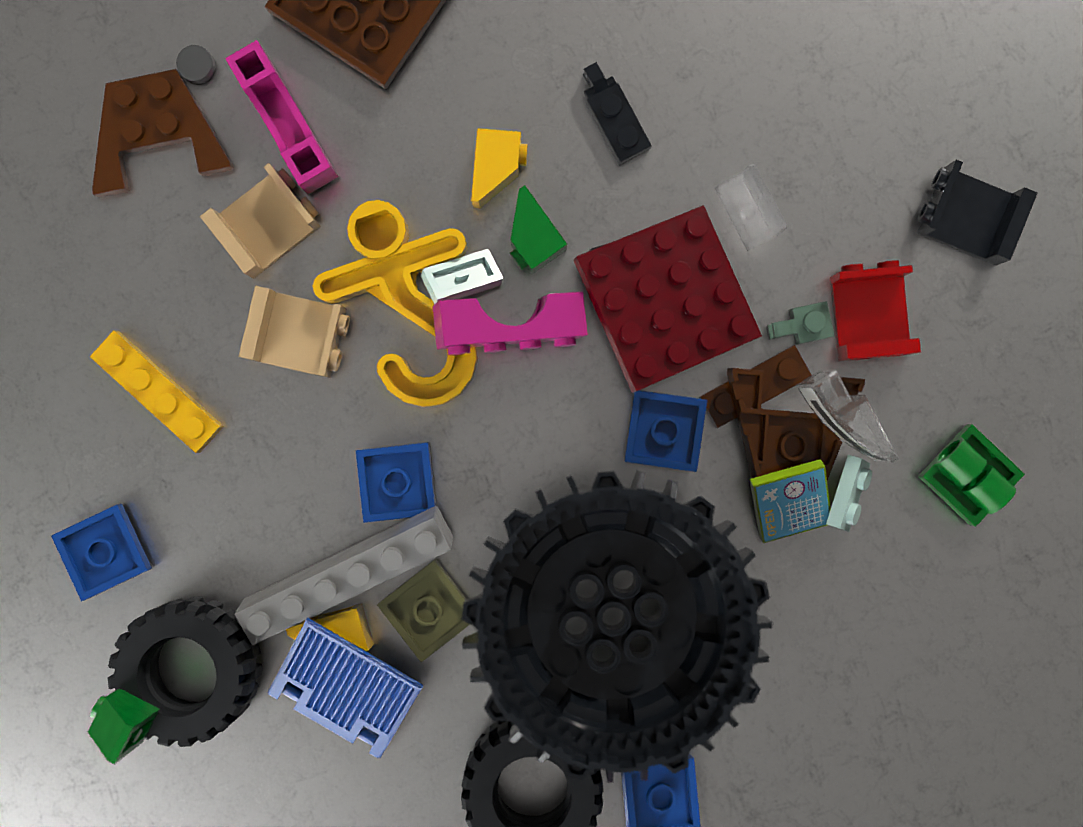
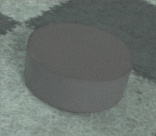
M190 45L182 49L177 56V69L188 82L203 84L213 77L216 69L215 61L205 48L198 45Z

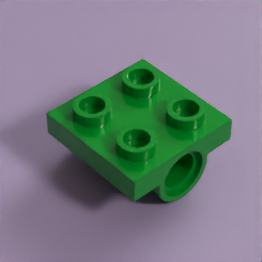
M967 424L918 477L970 526L976 527L987 514L999 511L1010 502L1016 493L1014 486L1025 473L973 424Z

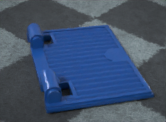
M307 618L267 693L277 700L282 694L297 702L294 710L352 744L358 737L372 746L369 754L376 758H381L424 685Z

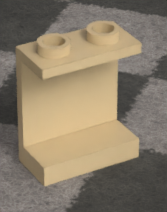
M270 163L264 166L269 175L226 209L218 213L213 208H210L200 216L243 273L253 279L321 227L314 218L319 213L306 196L300 200L292 189L297 186L294 180L284 168L277 171Z
M255 285L238 357L331 378L332 372H337L341 363L342 351L338 350L340 337H345L348 332L350 316L346 315L347 309L339 304L329 305L277 293L269 288Z

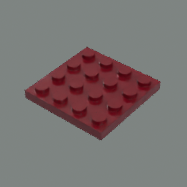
M704 205L583 253L573 259L632 393L762 336Z

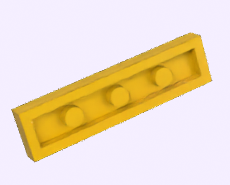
M113 330L90 355L92 360L195 453H200L224 427L119 331Z

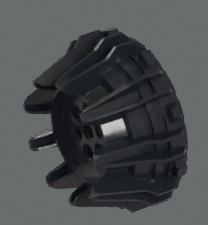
M614 471L597 472L590 490L579 492L572 475H569L566 479L571 488V493L560 496L548 503L540 488L536 490V495L542 507L540 511L532 515L518 509L513 510L504 519L509 540L504 543L488 537L484 543L486 547L497 553L488 571L473 566L469 574L470 577L484 586L482 594L467 599L463 603L462 620L475 627V630H478V632L464 637L462 641L463 650L477 649L480 666L472 669L470 674L471 683H489L492 692L484 704V709L492 721L511 720L514 723L510 730L509 740L515 743L521 736H524L534 746L538 747L537 761L541 764L553 754L564 759L566 775L569 777L583 780L591 770L605 769L608 783L614 782L613 772L639 771L641 780H648V767L658 764L665 766L673 774L688 768L689 751L697 745L701 744L711 752L714 746L710 738L726 722L734 728L739 724L731 714L736 705L739 706L740 703H754L761 690L752 678L751 673L754 664L769 662V655L762 649H759L760 629L772 628L773 622L766 616L757 615L759 607L770 598L767 583L762 579L747 576L744 568L756 555L746 547L737 551L728 540L727 536L737 528L734 522L726 520L713 526L712 520L715 506L701 496L683 505L676 502L678 482L668 479L663 493L643 488L645 473L636 471L631 487L625 488ZM622 570H627L633 574V582L626 589H619L613 585L615 574ZM587 579L595 582L597 590L592 597L582 598L577 595L576 586L579 582ZM648 598H654L659 601V610L652 616H645L640 613L641 603ZM615 607L623 611V618L616 625H607L602 620L604 612L609 608ZM572 617H580L586 621L587 625L582 633L571 634L565 628L566 622ZM639 635L649 638V646L646 650L639 653L630 650L629 645L634 637ZM607 645L613 649V653L607 661L600 662L592 657V652L597 646Z

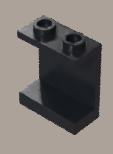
M957 159L946 167H941L931 184V188L935 189L930 201L925 202L919 213L918 221L922 223L917 233L996 266L1010 261L1038 192L1025 187L1014 193L1000 189L959 172L963 162Z

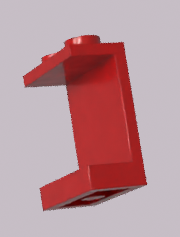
M899 260L879 262L875 269H864L863 264H850L841 266V272L830 277L838 362L921 353L920 338L910 339L904 276L913 273L912 265L900 266Z

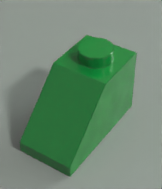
M525 185L521 187L518 192L510 239L514 250L509 254L521 271L527 267L533 275L567 250V243Z
M119 688L106 697L101 696L95 703L90 713V717L94 720L87 732L106 760L115 764L143 743L160 709Z

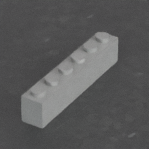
M436 505L244 598L234 615L251 644L255 645L307 618H311L450 551L453 535Z

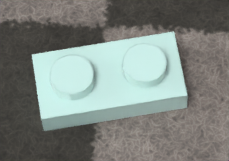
M489 249L424 268L421 274L434 304L441 300H457L501 286L503 277Z
M847 456L826 525L849 532L851 525L855 526L861 514V505L858 504L862 490L866 491L872 479V470L869 469L871 463L859 457Z

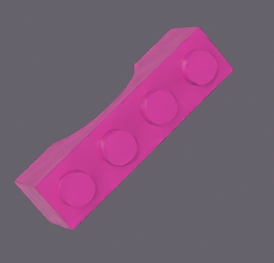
M256 40L226 57L225 59L239 84L260 114L273 136L282 158L305 193L308 195L338 178L333 166L260 43Z
M583 292L553 293L539 298L532 316L524 324L517 326L504 325L490 318L480 306L477 298L441 300L433 305L437 350L448 349V355L471 353L470 347L484 346L485 353L506 351V345L519 344L520 350L542 348L541 342L554 341L555 347H567L576 345V339L588 335Z

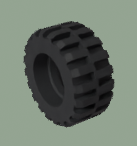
M191 597L187 600L180 598L145 612V615L136 618L127 626V632L119 636L115 643V647L119 651L110 655L108 664L109 668L115 669L114 674L107 677L108 689H115L116 691L120 688L160 709L145 737L146 740L156 736L158 737L157 743L159 745L168 747L175 741H178L180 747L192 746L197 741L204 743L213 739L219 732H223L249 707V701L256 695L259 687L256 679L262 675V664L256 663V657L261 654L259 643L252 645L241 625L237 622V618L234 615L235 610L232 609L225 612L222 610L224 607L223 603L215 600L205 603L201 597ZM182 637L193 640L200 644L211 656L216 670V684L213 693L204 701L189 702L179 699L163 684L159 674L158 661L163 645L170 639Z
M511 720L504 723L501 721L495 722L490 726L487 734L482 733L477 739L473 751H470L461 785L463 787L461 803L462 809L467 812L465 820L468 827L597 826L596 817L602 813V793L604 792L600 769L591 770L583 780L569 777L566 775L564 759L553 754L546 760L551 761L564 772L567 780L566 797L558 807L546 814L527 816L513 811L502 801L498 793V780L503 769L512 762L521 758L537 757L538 747L534 746L524 736H521L515 743L509 740L510 730L514 725Z

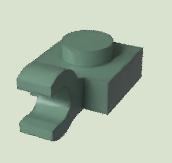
M827 301L792 308L789 310L791 320L767 325L769 339L794 334L796 345L835 336Z

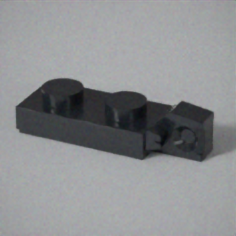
M597 62L584 68L583 76L589 86V89L584 91L587 99L586 104L618 164L621 165L651 149L652 145L619 83H616L613 76L606 79Z

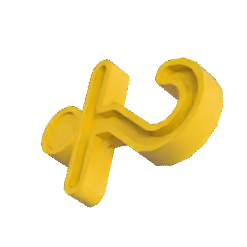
M381 200L366 201L354 210L347 226L350 242L365 258L319 274L313 282L315 295L326 303L334 304L368 292L436 337L433 316L434 303L433 300L418 291L417 276L422 273L424 268L463 257L467 251V242L463 233L458 229L449 228L408 242V225L396 207L389 202ZM470 347L471 353L448 355V349H446L447 361L444 368L438 374L425 378L412 372L406 360L401 356L393 353L386 354L377 363V373L387 390L403 402L422 407L443 405L461 395L473 380L478 362L476 347Z

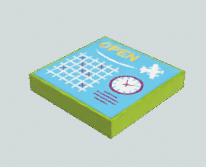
M821 459L750 479L758 531L763 544L827 526L826 522L831 508L825 465Z

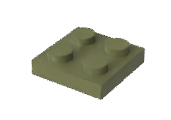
M436 559L377 604L420 662H423L470 625L462 620L463 603L467 600Z

